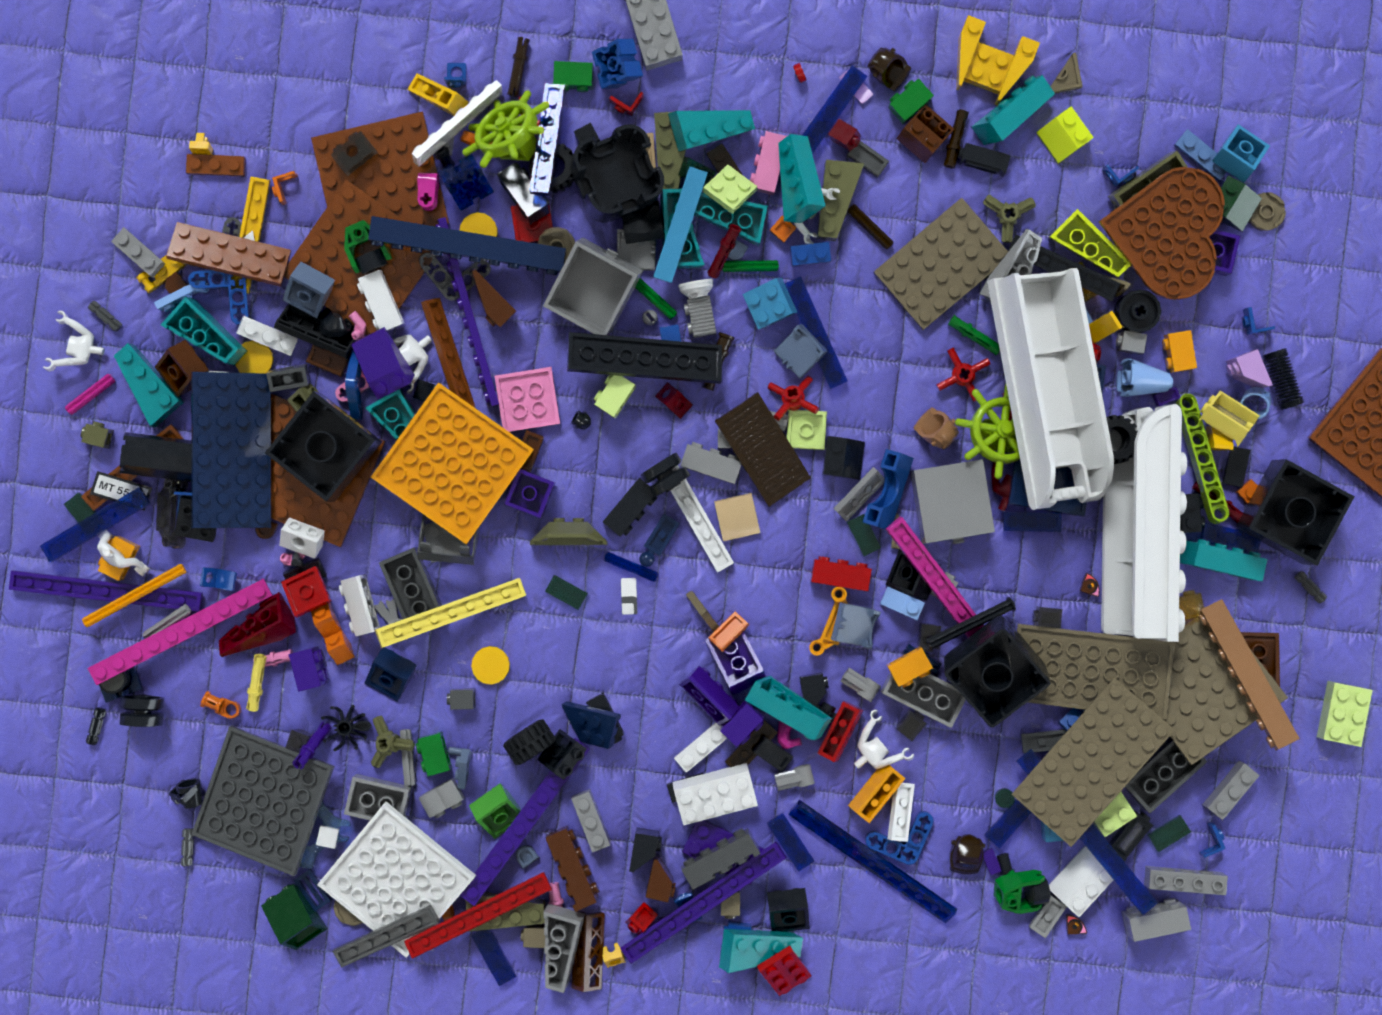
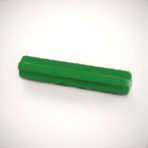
M777 260L726 261L722 271H778L779 263Z
M641 278L639 279L635 288L665 316L672 320L677 315V311Z

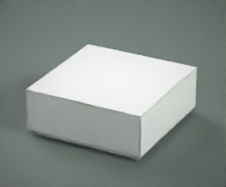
M321 825L316 845L335 849L340 829Z

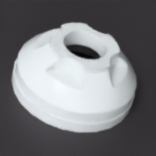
M713 279L682 283L678 287L680 292L689 299L708 296L713 287Z

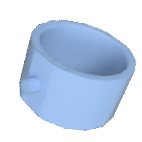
M1253 387L1245 391L1241 404L1246 406L1244 400L1249 396L1257 395L1262 397L1266 401L1267 407L1262 411H1254L1260 415L1258 419H1261L1269 412L1271 396L1265 389Z

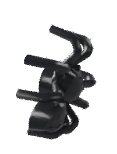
M351 705L345 719L343 711L337 706H331L330 709L337 710L341 720L333 716L321 717L322 720L328 719L337 723V725H333V727H336L334 731H337V733L323 739L324 743L342 735L341 742L333 749L334 751L339 750L344 745L346 736L354 745V749H358V744L350 734L363 737L364 740L367 739L366 734L353 731L354 729L368 731L372 726L368 720L364 719L353 724L354 721L366 715V713H361L349 719L355 708L354 705Z

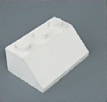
M366 574L341 580L339 590L341 595L345 596L346 603L344 608L346 614H350L351 622H349L351 632L355 633V636L375 632V629L380 628Z
M1085 845L1049 884V888L1057 898L1080 917L1118 874Z

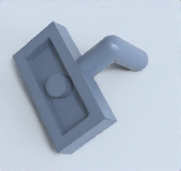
M449 747L448 754L457 755L455 767H459L455 772V780H458L457 788L465 789L469 775L471 751L470 749Z

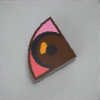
M1085 573L1079 591L1099 597L1100 589L1097 580L1089 573Z
M1066 914L1068 935L1087 934L1086 927L1079 918Z

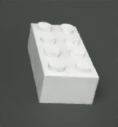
M747 763L673 782V789L683 826L758 806Z

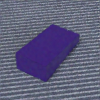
M1177 387L1171 388L1167 392L1153 395L1157 407L1180 398Z
M990 848L983 851V859L990 875L1001 872L993 849Z

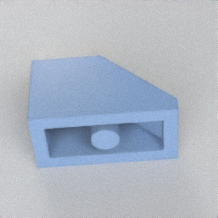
M887 586L880 604L918 620L925 602Z

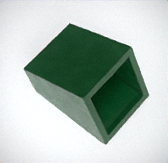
M294 884L285 886L280 893L270 896L261 905L280 945L291 949H299L328 929L317 911L315 912L298 886Z

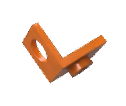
M295 171L272 177L274 186H272L275 198L278 197L282 205L287 204L280 182L298 177Z

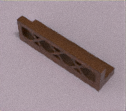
M577 911L584 913L585 917L572 967V989L581 992L601 990L605 913ZM598 918V924L593 928L592 919ZM596 937L597 944L593 948L591 942ZM593 956H595L596 963L592 967L591 959L593 958ZM594 974L595 985L590 986V979Z

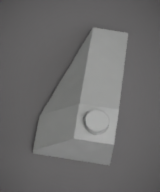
M1026 229L994 269L987 281L993 278L1006 277L1012 273H1019V275L1032 274L1034 262L1038 259L1042 238L1031 230ZM986 281L980 295L991 301Z

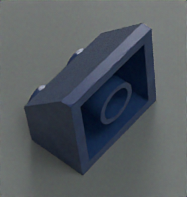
M384 647L373 661L364 684L398 702L417 665Z

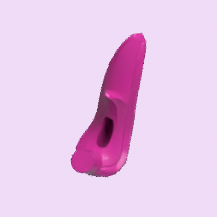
M779 720L778 742L782 748L789 749L802 745L801 738H790L792 727Z

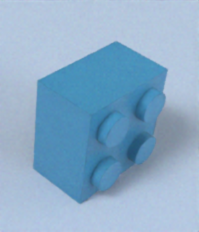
M1238 124L1227 137L1212 162L1244 183L1254 172L1270 145Z
M775 278L743 294L758 329H764L798 313L782 278Z

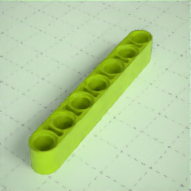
M1184 394L1176 401V404L1182 411V432L1207 518L1213 524H1220L1229 517V509L1203 420H1199L1201 413L1197 400L1192 394ZM1182 400H1187L1190 403V408L1184 407ZM1192 418L1195 421V426H1190L1187 419ZM1193 436L1200 439V445L1193 442ZM1198 455H1203L1206 458V463H1201ZM1204 473H1208L1211 476V482L1204 479ZM1210 491L1216 494V500H1212L1209 497ZM1215 510H1219L1222 513L1221 519L1215 517Z

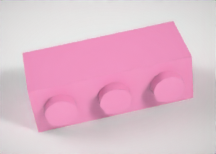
M766 131L765 136L760 137L758 147L762 149L760 155L756 154L754 166H757L756 173H752L750 181L757 185L758 192L770 195L775 193L780 173L778 143L787 137L785 135Z

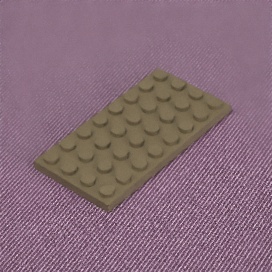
M1018 624L1017 632L1045 663L1051 682L1049 687L1028 703L1086 710L1115 678L1162 719H1167L1175 642Z
M1113 678L1014 790L1012 795L1072 847L1175 729L1117 679Z

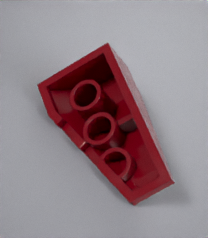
M280 592L262 601L259 604L260 608L255 613H249L246 616L247 620L240 626L235 625L219 640V655L221 657L281 641L296 632L295 617Z

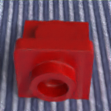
M643 902L625 923L632 933L639 935L647 929L658 914Z

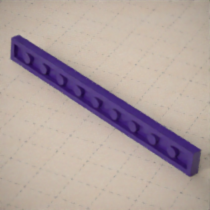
M446 217L438 219V224L435 227L449 229ZM447 254L449 262H446L447 270L454 277V280L451 281L454 292L458 291L460 298L457 299L459 311L463 310L465 318H462L464 328L468 329L470 336L467 337L470 348L474 347L476 354L473 355L474 364L480 368L481 373L478 374L480 384L484 385L486 392L483 393L486 404L490 403V406L498 405L499 402L458 259L449 258L450 254Z
M14 570L10 573L9 590L110 602L141 586ZM158 588L131 604L178 609L186 604L191 608V611L199 612L201 611L203 592Z
M574 738V740H576V741L579 742L581 745H583L585 748H587V750H586L585 753H584V757H585L586 754L588 753V751L590 750V748H588L586 745H584V744H583L582 742H580L578 739ZM582 760L576 763V765L573 768V772ZM550 770L474 873L476 875L475 878L460 894L461 897L475 906L570 776L563 780Z
M774 842L762 850L760 855L752 857L623 945L620 949L630 964H632L787 858L778 843Z

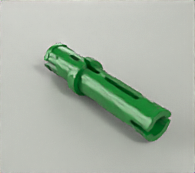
M953 315L948 326L962 333L961 336L970 338L995 356L999 353V343L972 327L973 324H968L956 315Z

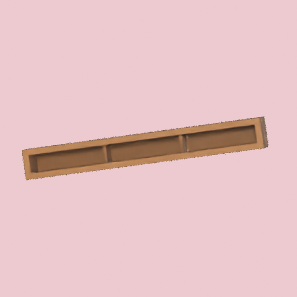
M1221 599L1201 609L1198 616L1203 626L1208 627L1210 640L1219 647L1217 651L1223 661L1226 660L1229 665L1227 670L1232 678H1236L1240 694L1246 696L1248 709L1251 713L1254 712L1256 714L1258 727L1261 731L1264 730L1268 736L1266 741L1270 748H1274L1277 751L1299 740L1298 734L1223 600Z

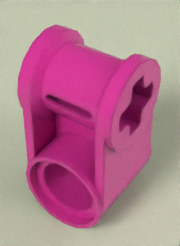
M418 173V203L424 210L432 211L438 204L439 174ZM427 197H429L431 201H428V204H425L424 201H426Z

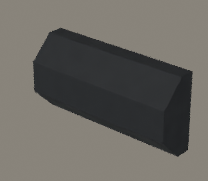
M288 303L276 320L275 329L348 359L353 349L351 344L356 342L351 336L354 326H352L349 335L327 337L320 332V319L323 313L320 312L318 318H315Z

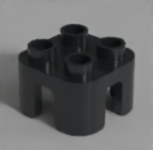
M633 124L622 125L615 128L609 138L596 142L594 137H590L580 142L575 149L570 164V171L588 215L595 221L607 223L648 208L656 201L664 187V175L660 166L653 168L648 156V151L651 147L650 140L646 132L639 126Z

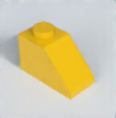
M1206 426V434L1211 450H1233L1234 445L1231 438L1212 426Z

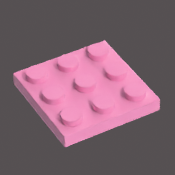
M552 367L494 376L502 427L508 432L561 424Z

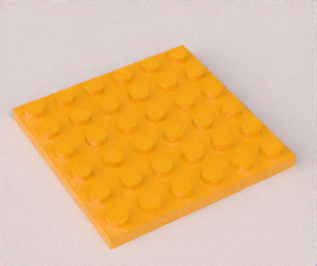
M438 382L374 471L371 478L467 545L534 449Z

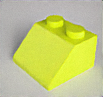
M1072 106L1036 132L1058 164L1094 138Z

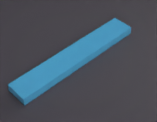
M689 166L653 278L672 284L708 172Z

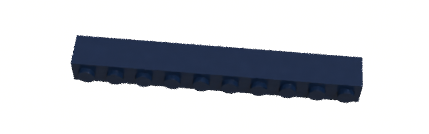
M375 216L371 217L368 241H371V245L383 247V244H389L392 249L403 250V247L411 248V252L422 253L425 250L430 251V255L442 256V253L450 254L449 258L461 260L462 256L468 257L469 261L476 263L486 260L489 265L500 266V263L508 264V268L519 269V266L527 267V271L538 272V269L546 270L545 274L557 275V272L560 273L564 264L566 248Z

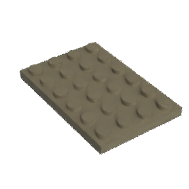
M960 198L873 273L919 327L924 330L990 275L1008 251L964 199Z

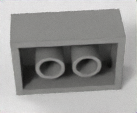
M355 774L352 777L344 815L371 820L382 805L388 802L403 816H406L412 787Z
M1175 898L1165 899L1163 903L1159 904L1149 902L1140 908L1138 906H1130L1125 911H1121L1125 932L1134 942L1191 930L1187 907L1180 901L1175 900Z

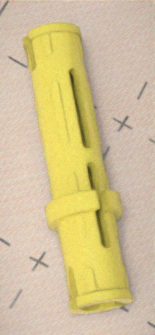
M264 654L254 655L250 687L247 689L248 702L246 709L252 712L259 710L260 696L263 694L262 682L267 656H264Z

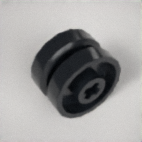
M1136 290L1121 297L1115 304L1113 313L1122 325L1121 330L1143 333L1157 324L1161 315V307L1155 295L1149 291Z
M677 453L670 455L641 474L645 483H650L655 479L658 480L657 483L650 487L654 498L681 484V481L690 476L686 467L673 471V468L681 462Z
M152 695L121 697L120 707L133 711L120 714V725L134 727L163 725L164 715L154 711L164 708V697Z

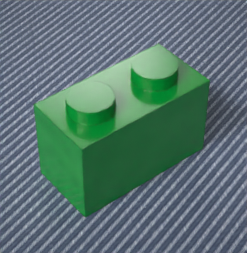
M554 61V88H558V91L567 92L569 89H577V92L593 90V63Z
M919 78L915 82L913 80L908 82L904 86V92L901 94L896 93L889 100L891 103L888 108L902 124L906 123L925 104L931 101L934 96Z
M442 731L417 739L416 748L418 754H422L423 761H421L423 772H427V776L452 769Z

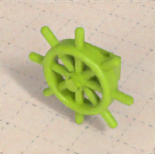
M529 90L523 93L519 101H509L501 104L500 100H495L493 102L495 108L487 113L479 124L471 123L468 125L470 131H475V143L463 149L462 154L468 156L480 149L484 154L480 161L482 168L487 167L490 160L497 157L504 160L529 161L540 144L534 134L544 133V128L537 126L536 115L548 109L549 103L544 101L531 108L527 104L531 97Z
M1006 384L1004 397L994 398L989 401L985 400L979 390L974 389L972 395L980 407L974 413L972 420L960 418L955 420L957 426L970 428L974 448L965 453L964 458L971 460L980 453L986 459L995 462L994 476L996 479L1002 478L1004 464L1020 459L1013 419L1009 421L1011 407ZM1002 407L1001 420L992 408ZM985 413H986V414L988 415V417L990 418V419H984V420H982V418H983V416H984Z

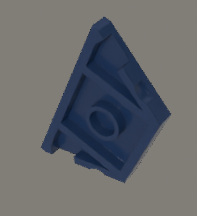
M568 701L562 704V708L580 742L606 749L614 746L615 734H617L618 730L616 723L621 719V714Z

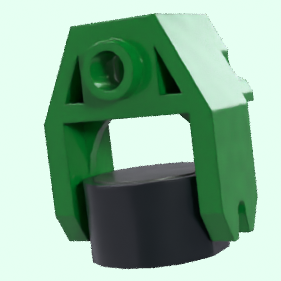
M365 220L345 228L344 250L355 274L360 272L361 274H366L388 264L387 260L392 259L387 244H383V247L358 258L355 257V247L368 242L370 223ZM358 230H361L360 236L357 235Z
M1011 870L1008 874L995 879L993 895L1003 910L1023 914L1038 911L1042 908V904H1047L1050 900V888L1047 879L1042 875L1041 871L1028 870L1015 873L1014 870ZM1022 887L1024 889L1025 898H1021Z

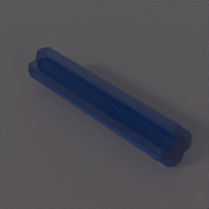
M607 552L604 557L605 562L653 582L657 580L659 575L654 570L610 552Z

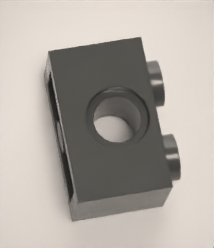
M307 364L272 369L266 373L270 392L308 386L311 383Z

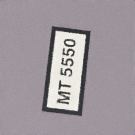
M97 471L90 494L145 511L152 488Z

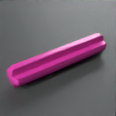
M106 374L65 406L66 411L71 415L76 413L115 383L114 377L111 374Z

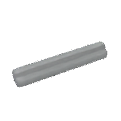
M184 604L144 631L143 637L146 639L179 622L191 613V608Z
M400 730V738L412 740L411 730ZM401 750L404 785L413 786L416 784L413 750Z

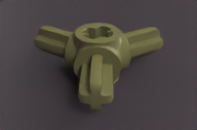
M987 195L983 201L985 206L997 213L996 217L999 218V224H1002L1001 241L1004 243H1011L1013 241V227L1017 224V219L1021 218V214L1036 207L1035 201L1031 197L1017 204L1014 202L1011 204L1005 202L1003 204L991 195ZM1011 211V215H1013V217L1010 216L1009 218H1007L1005 216L1007 213L1004 212Z
M382 715L373 719V724L379 735L376 737L377 751L371 760L373 767L380 768L386 757L390 756L392 752L413 750L415 746L413 740L402 739L399 735L393 733L392 730L389 731Z

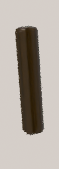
M853 204L848 209V213L885 249H889L893 245V240L856 204Z

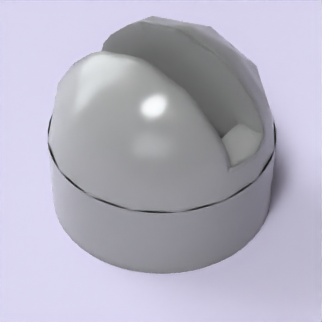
M647 310L643 313L642 319L646 325L651 326L657 322L658 316L655 311ZM648 312L654 319L652 322L646 316Z

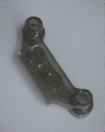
M165 479L161 492H157L156 531H159L162 537V544L165 547L182 549L185 546V537L174 535L176 518V495H174V492L185 491L188 487V481Z

